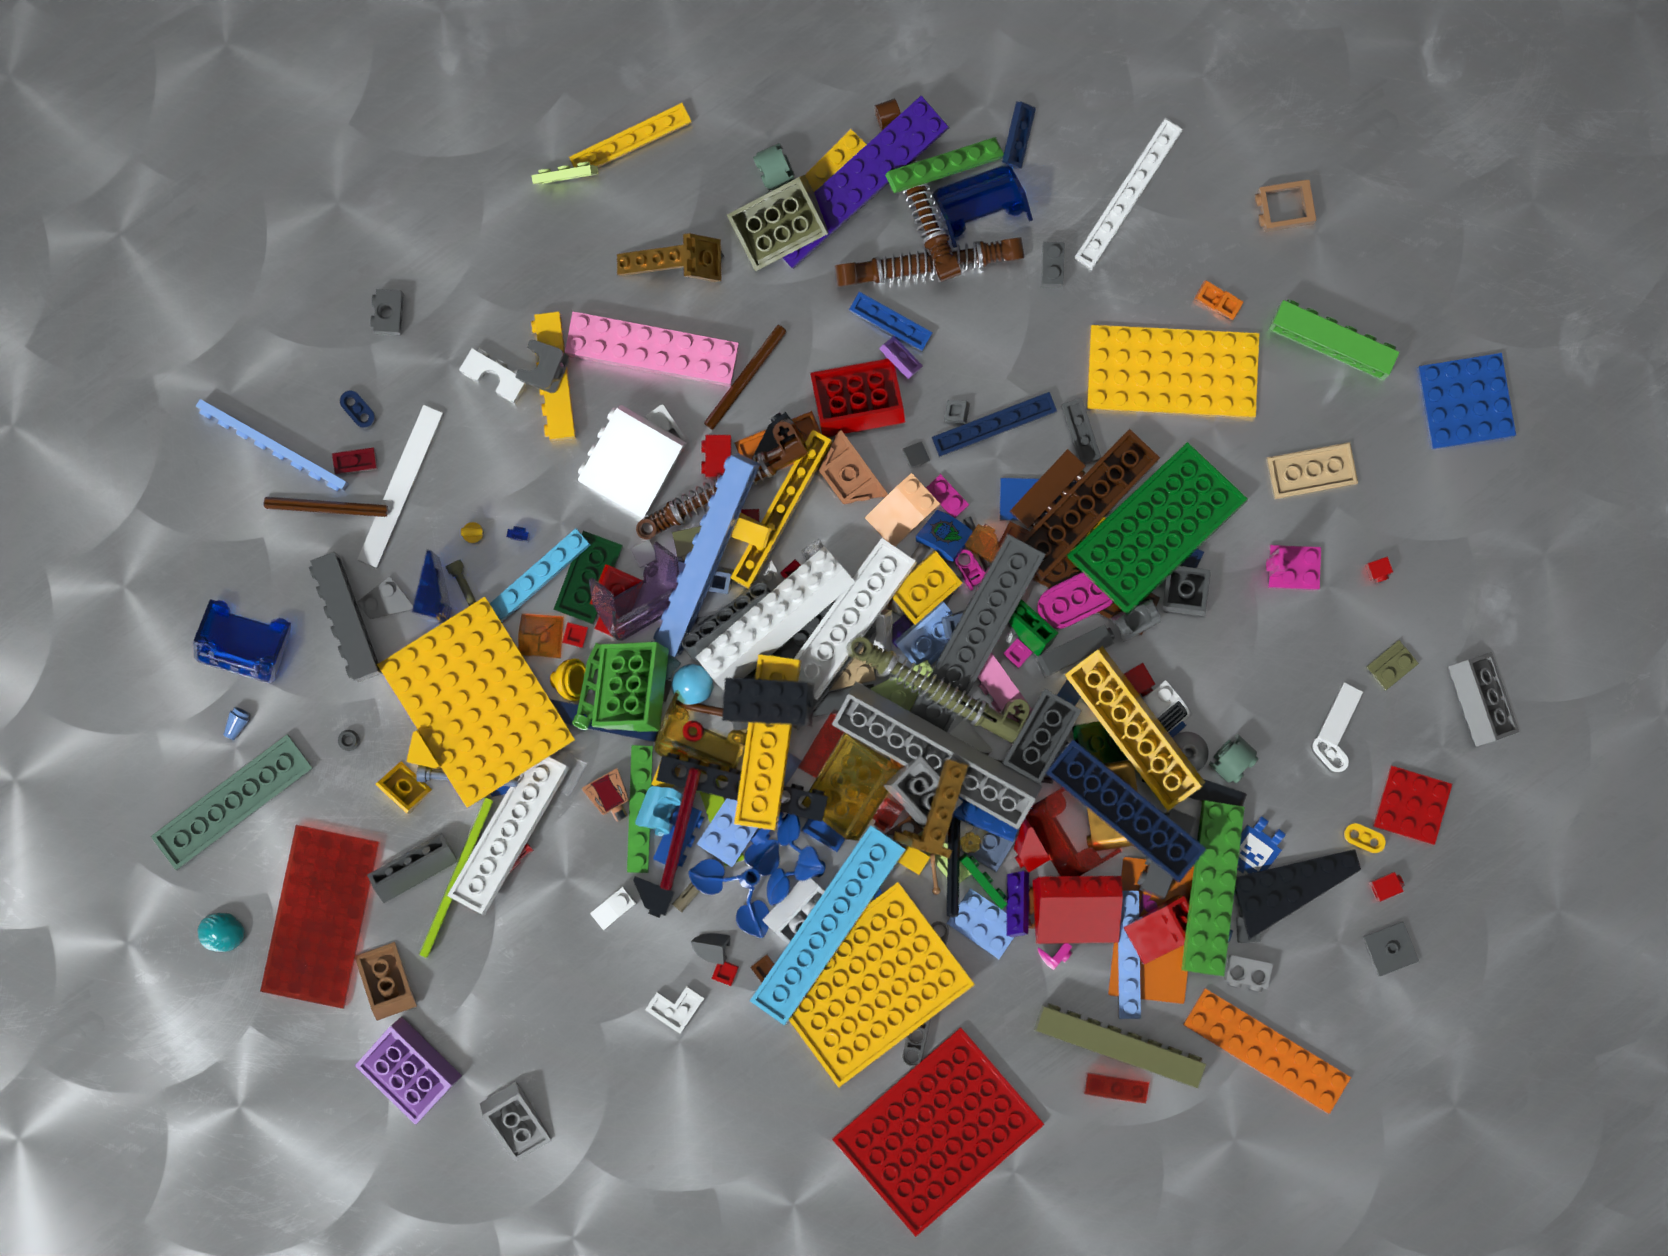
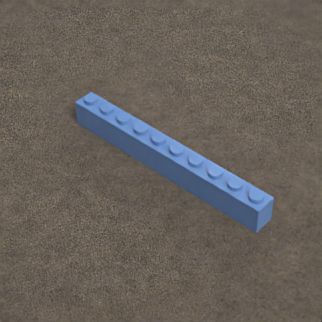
M739 453L731 455V457L729 456L724 463V468H726L724 474L719 477L716 483L717 491L708 502L710 507L708 513L701 519V530L693 539L692 544L694 547L692 552H689L685 558V569L680 572L677 578L678 586L669 597L671 603L669 608L663 612L661 617L662 625L656 630L653 637L655 642L668 648L669 655L673 657L683 653L682 640L692 631L760 466V463Z

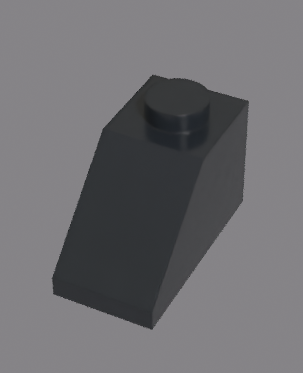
M635 876L633 881L644 907L649 909L648 914L660 918L661 914L666 916L675 892L664 890L659 885Z

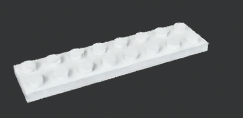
M883 538L880 539L852 578L855 583L838 597L794 658L801 660L798 682L815 683V700L819 699L848 659V642L853 638L864 637L917 564L914 559Z
M548 757L515 778L518 780V786L508 789L447 896L485 916L568 772L569 767Z

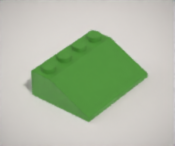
M658 642L601 644L592 718L593 727L639 732L660 731L669 654L668 648Z

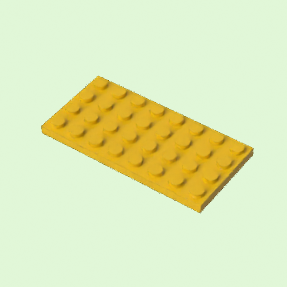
M1091 325L1087 409L1255 418L1259 333Z

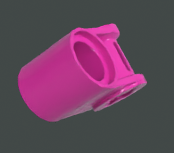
M962 550L960 554L964 553L969 556V564H960L958 561L959 555L954 562L967 587L972 591L973 587L981 582L985 572L969 550ZM979 575V577L971 580L974 576Z

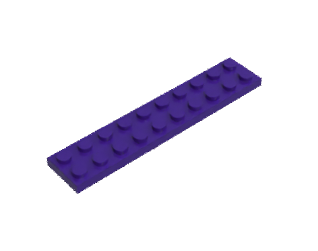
M923 96L916 99L814 192L829 234L782 257L792 269L889 183L885 176L888 171L909 165L950 128Z

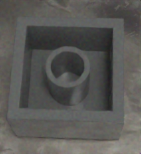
M1182 566L1175 569L1166 578L1163 611L1205 616L1211 576L1210 570Z

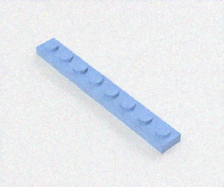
M201 399L198 401L196 407L201 409L199 412L201 415L208 419L212 416L219 420L217 424L226 429H229L231 426L237 430L235 434L245 440L248 437L254 439V445L263 450L268 447L273 450L272 455L282 461L284 458L291 460L290 465L300 471L303 468L310 471L309 476L318 481L321 478L328 481L327 486L338 492L339 488L344 491L348 486L346 481Z

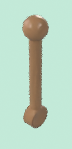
M930 854L934 884L932 892L938 895L941 890L938 887L935 855Z

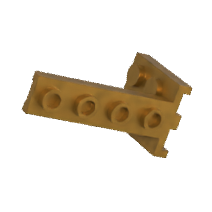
M688 233L683 234V245L617 254V275H632L684 267L685 277L712 282L721 281V239Z
M946 759L922 836L907 830H903V833L895 831L893 840L912 848L950 858L952 850L943 847L968 765Z

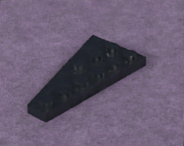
M1356 850L1236 877L1235 892L1248 939L1254 938L1318 896L1358 873L1361 867Z

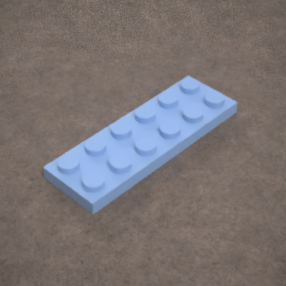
M789 752L784 786H786L801 763L800 759ZM740 781L737 783V790H738V791H739ZM726 798L697 845L730 867H733L758 828L734 824L737 801Z

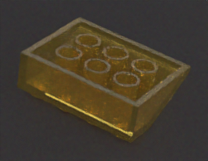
M844 733L808 792H812V788L825 791L824 796H828L822 821L845 839L858 841L889 792L884 787V784L900 768L881 754ZM805 796L801 804L808 808L811 805V799Z

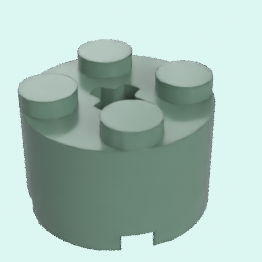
M780 143L757 152L756 156L753 157L757 168L764 173L761 178L769 191H773L795 179L793 169L786 154L783 155V147Z
M1239 734L1234 735L1236 740L1233 742L1228 740L1213 756L1216 759L1214 763L1211 761L1209 763V766L1228 783L1240 781L1244 776L1243 771L1248 766L1251 768L1259 759L1256 756L1257 751Z

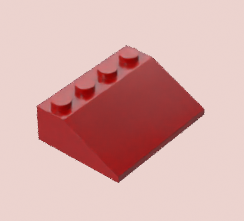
M889 359L810 373L822 435L826 437L835 436L840 429L846 434L905 423L904 408L895 365Z
M1040 876L1032 880L1036 944L1119 942L1123 899L1121 876Z

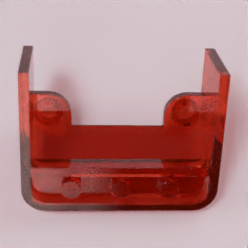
M1062 787L1033 804L1025 818L1035 831L1059 876H1081L1122 851L1120 848H1117L1102 858L1091 848H1086L1077 853L1056 818L1066 808V800L1062 795V792L1066 789Z

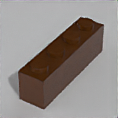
M1067 449L1009 512L1027 529L1030 526L1034 527L1042 519L1040 516L1044 511L1049 512L1057 504L1055 500L1058 496L1064 497L1071 489L1069 485L1072 481L1076 480L1078 482L1086 474L1083 471L1086 465Z

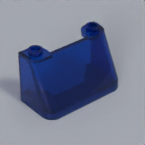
M210 599L193 640L194 659L210 667L265 683H273L288 640L291 623L283 618L271 620L269 625L230 613L227 603L221 600L215 601Z

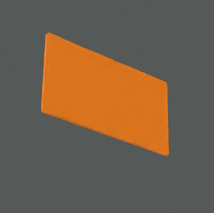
M1123 858L1121 872L1122 891H1139V908L1142 894L1151 896L1149 900L1155 901L1157 906L1174 896H1185L1188 904L1190 903L1194 866L1181 882L1173 878L1166 897L1160 899L1139 890L1140 885L1137 884L1141 872H1146L1147 870L1146 859ZM1145 908L1143 909V911L1141 912V914L1139 915V917H1141V916H1143L1144 914L1148 913V912L1145 910ZM1118 943L1113 945L1108 994L1111 996H1119ZM1184 945L1146 964H1143L1140 959V999L1180 1004L1185 1002L1188 971H1181Z

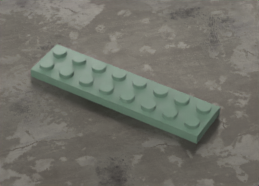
M287 734L154 833L151 838L173 868L178 870L311 771L313 767Z

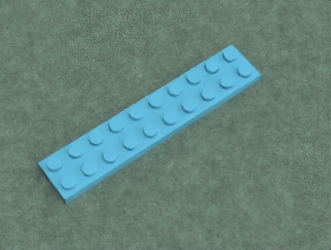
M870 825L750 999V1002L785 1026L906 849Z

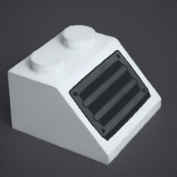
M1166 680L1143 699L1167 732H1170L1181 721L1184 722L1192 715L1181 697Z

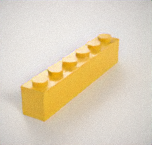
M560 312L535 314V320L531 321L532 332L537 334V341L559 348L565 353ZM566 368L557 392L549 393L539 389L540 396L544 395L545 403L541 404L542 414L547 416L548 423L544 424L545 437H549L551 442L576 439L568 369Z

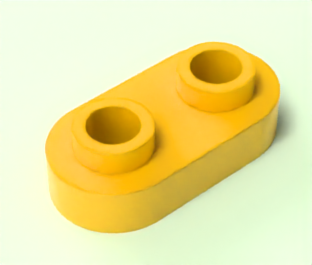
M1353 823L1344 830V838L1348 843L1370 853H1379L1385 847L1386 841L1384 836L1363 825ZM1353 830H1356L1358 832V836L1356 838H1353L1351 836V832ZM1373 838L1378 842L1375 847L1370 844Z

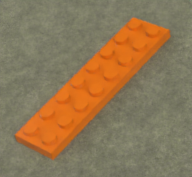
M1204 988L1183 1023L1187 1028L1328 1114L1331 1113L1351 1079L1347 1074Z

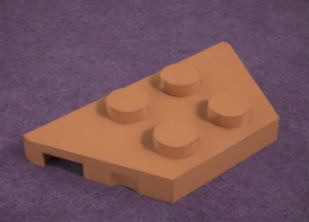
M840 429L818 469L843 504L886 497L888 493Z

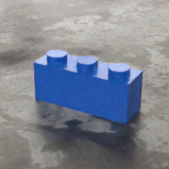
M680 805L675 808L670 819V823L673 824L670 833L663 835L653 857L654 860L665 865ZM694 807L691 810L678 862L680 867H683L687 855H684L686 848H691L696 838L693 835L695 828L700 829L705 818L701 816L703 811Z

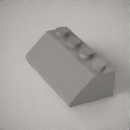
M1492 652L1448 666L1476 747L1519 733Z

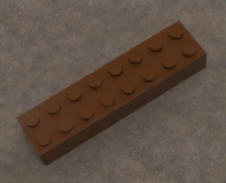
M1131 429L1101 457L1021 540L1046 554L1034 574L1041 582L1159 461L1160 457Z

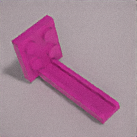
M1270 545V557L1266 560V571H1269L1268 588L1320 589L1321 547Z

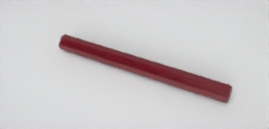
M690 768L660 884V888L664 890H671L701 775V770L697 768Z

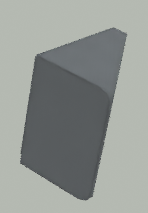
M922 441L902 449L911 469L930 461Z

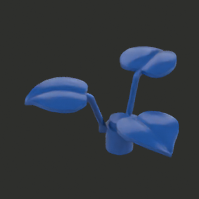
M788 813L783 818V823L778 827L777 838L782 846L789 844L800 854L795 871L785 873L782 868H778L771 874L767 883V898L771 906L782 902L788 895L790 889L789 876L795 875L797 880L806 881L814 876L821 877L826 867L825 862L819 859L814 847L807 846L802 850L794 844V841L800 835V821L798 816Z
M769 839L764 845L760 843L757 846L752 844L746 850L744 856L746 864L752 868L744 871L741 875L723 878L725 873L724 867L719 861L714 859L703 860L689 870L692 884L700 892L707 895L720 893L723 888L722 882L739 880L743 887L749 888L747 905L741 906L736 913L737 925L745 933L758 938H763L766 935L769 926L762 920L769 914V910L765 903L760 900L751 903V897L755 890L754 885L760 881V875H771L778 868L780 860L778 840Z

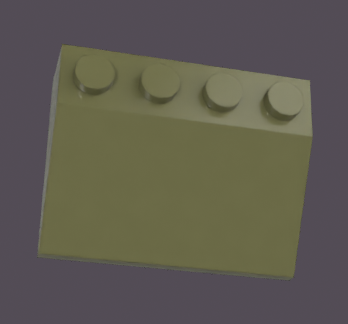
M805 175L727 214L755 271L829 234L815 194Z

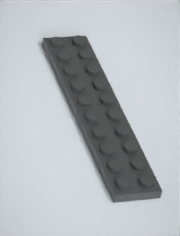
M1007 533L929 674V679L932 680L936 674L935 682L938 679L944 678L943 682L946 684L951 682L952 687L956 688L958 686L959 691L963 692L965 690V694H969L1046 555L1045 553ZM926 693L921 697L918 695L910 709L911 713L945 732L949 730L956 717L954 711L948 712L946 707L940 708L939 703L934 705L932 699L927 701Z

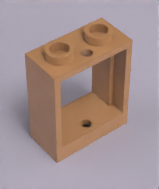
M1310 179L1260 187L1258 194H1255L1256 205L1260 206L1261 214L1258 215L1260 227H1264V232L1312 225L1317 221ZM1300 189L1304 217L1271 223L1266 194Z

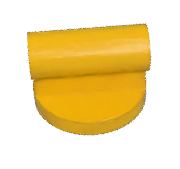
M476 522L467 523L461 528V536L469 543H477L483 537V528Z

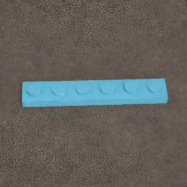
M575 528L490 603L501 622L506 620L590 546V543L578 529Z

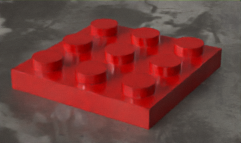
M1390 766L1373 827L1435 845L1453 784Z

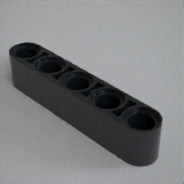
M1203 779L1205 781L1204 785L1188 796L1201 802L1211 801L1243 806L1247 794Z

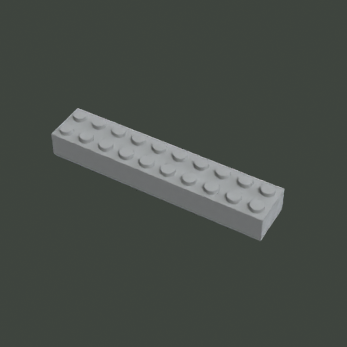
M855 682L832 723L833 726L904 766L918 756H921L939 777L941 776L946 759L968 765L959 797L1016 829H1019L1042 788L1038 783L858 682Z

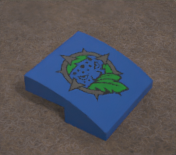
M936 510L916 535V542L934 548L942 558L953 562L973 538L974 532L956 518Z

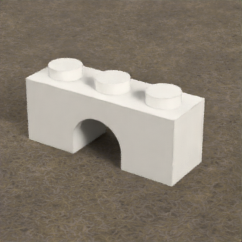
M480 348L477 351L471 349L459 371L478 383L487 373L499 375L500 383L496 393L516 404L527 385L515 377L518 370L515 369L513 372L508 370L506 363L499 359H496V361L488 358L489 354Z

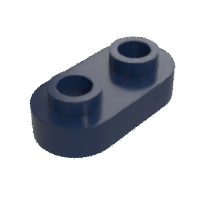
M346 391L341 395V407L359 427L369 428L374 424V412L358 393ZM351 398L355 399V403L352 406L348 405V400ZM367 414L369 417L368 420L365 422L362 421V415Z

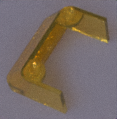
M676 690L665 713L654 746L656 753L660 756H667V753L680 755L679 760L688 761V758L701 761L700 765L707 767L709 763L721 765V770L729 772L730 768L737 769L745 751L747 731L744 733L740 730H732L727 737L703 728L704 733L701 739L695 742L686 740L682 729L688 722L690 715L684 707L676 705L680 694ZM691 727L689 733L691 735L696 734V728ZM701 770V773L707 775V773L704 770ZM724 775L717 777L720 781L728 782L727 777Z

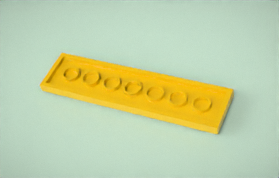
M758 654L755 679L798 682L801 660ZM748 723L734 824L777 830L792 725Z

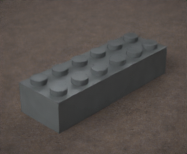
M332 552L310 560L312 564L309 567L310 573L319 584L316 587L318 595L326 603V606L323 607L325 614L333 622L331 631L334 638H337L341 644L338 646L339 653L348 663L345 666L348 677L354 681L361 682L383 674L377 665L379 662L340 555Z

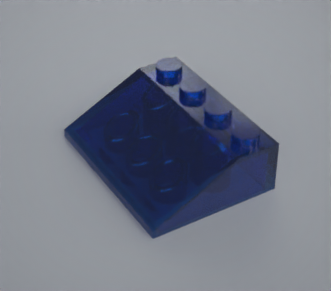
M427 550L412 613L422 619L443 623L446 619L451 618L452 608L450 607L440 557L431 550Z

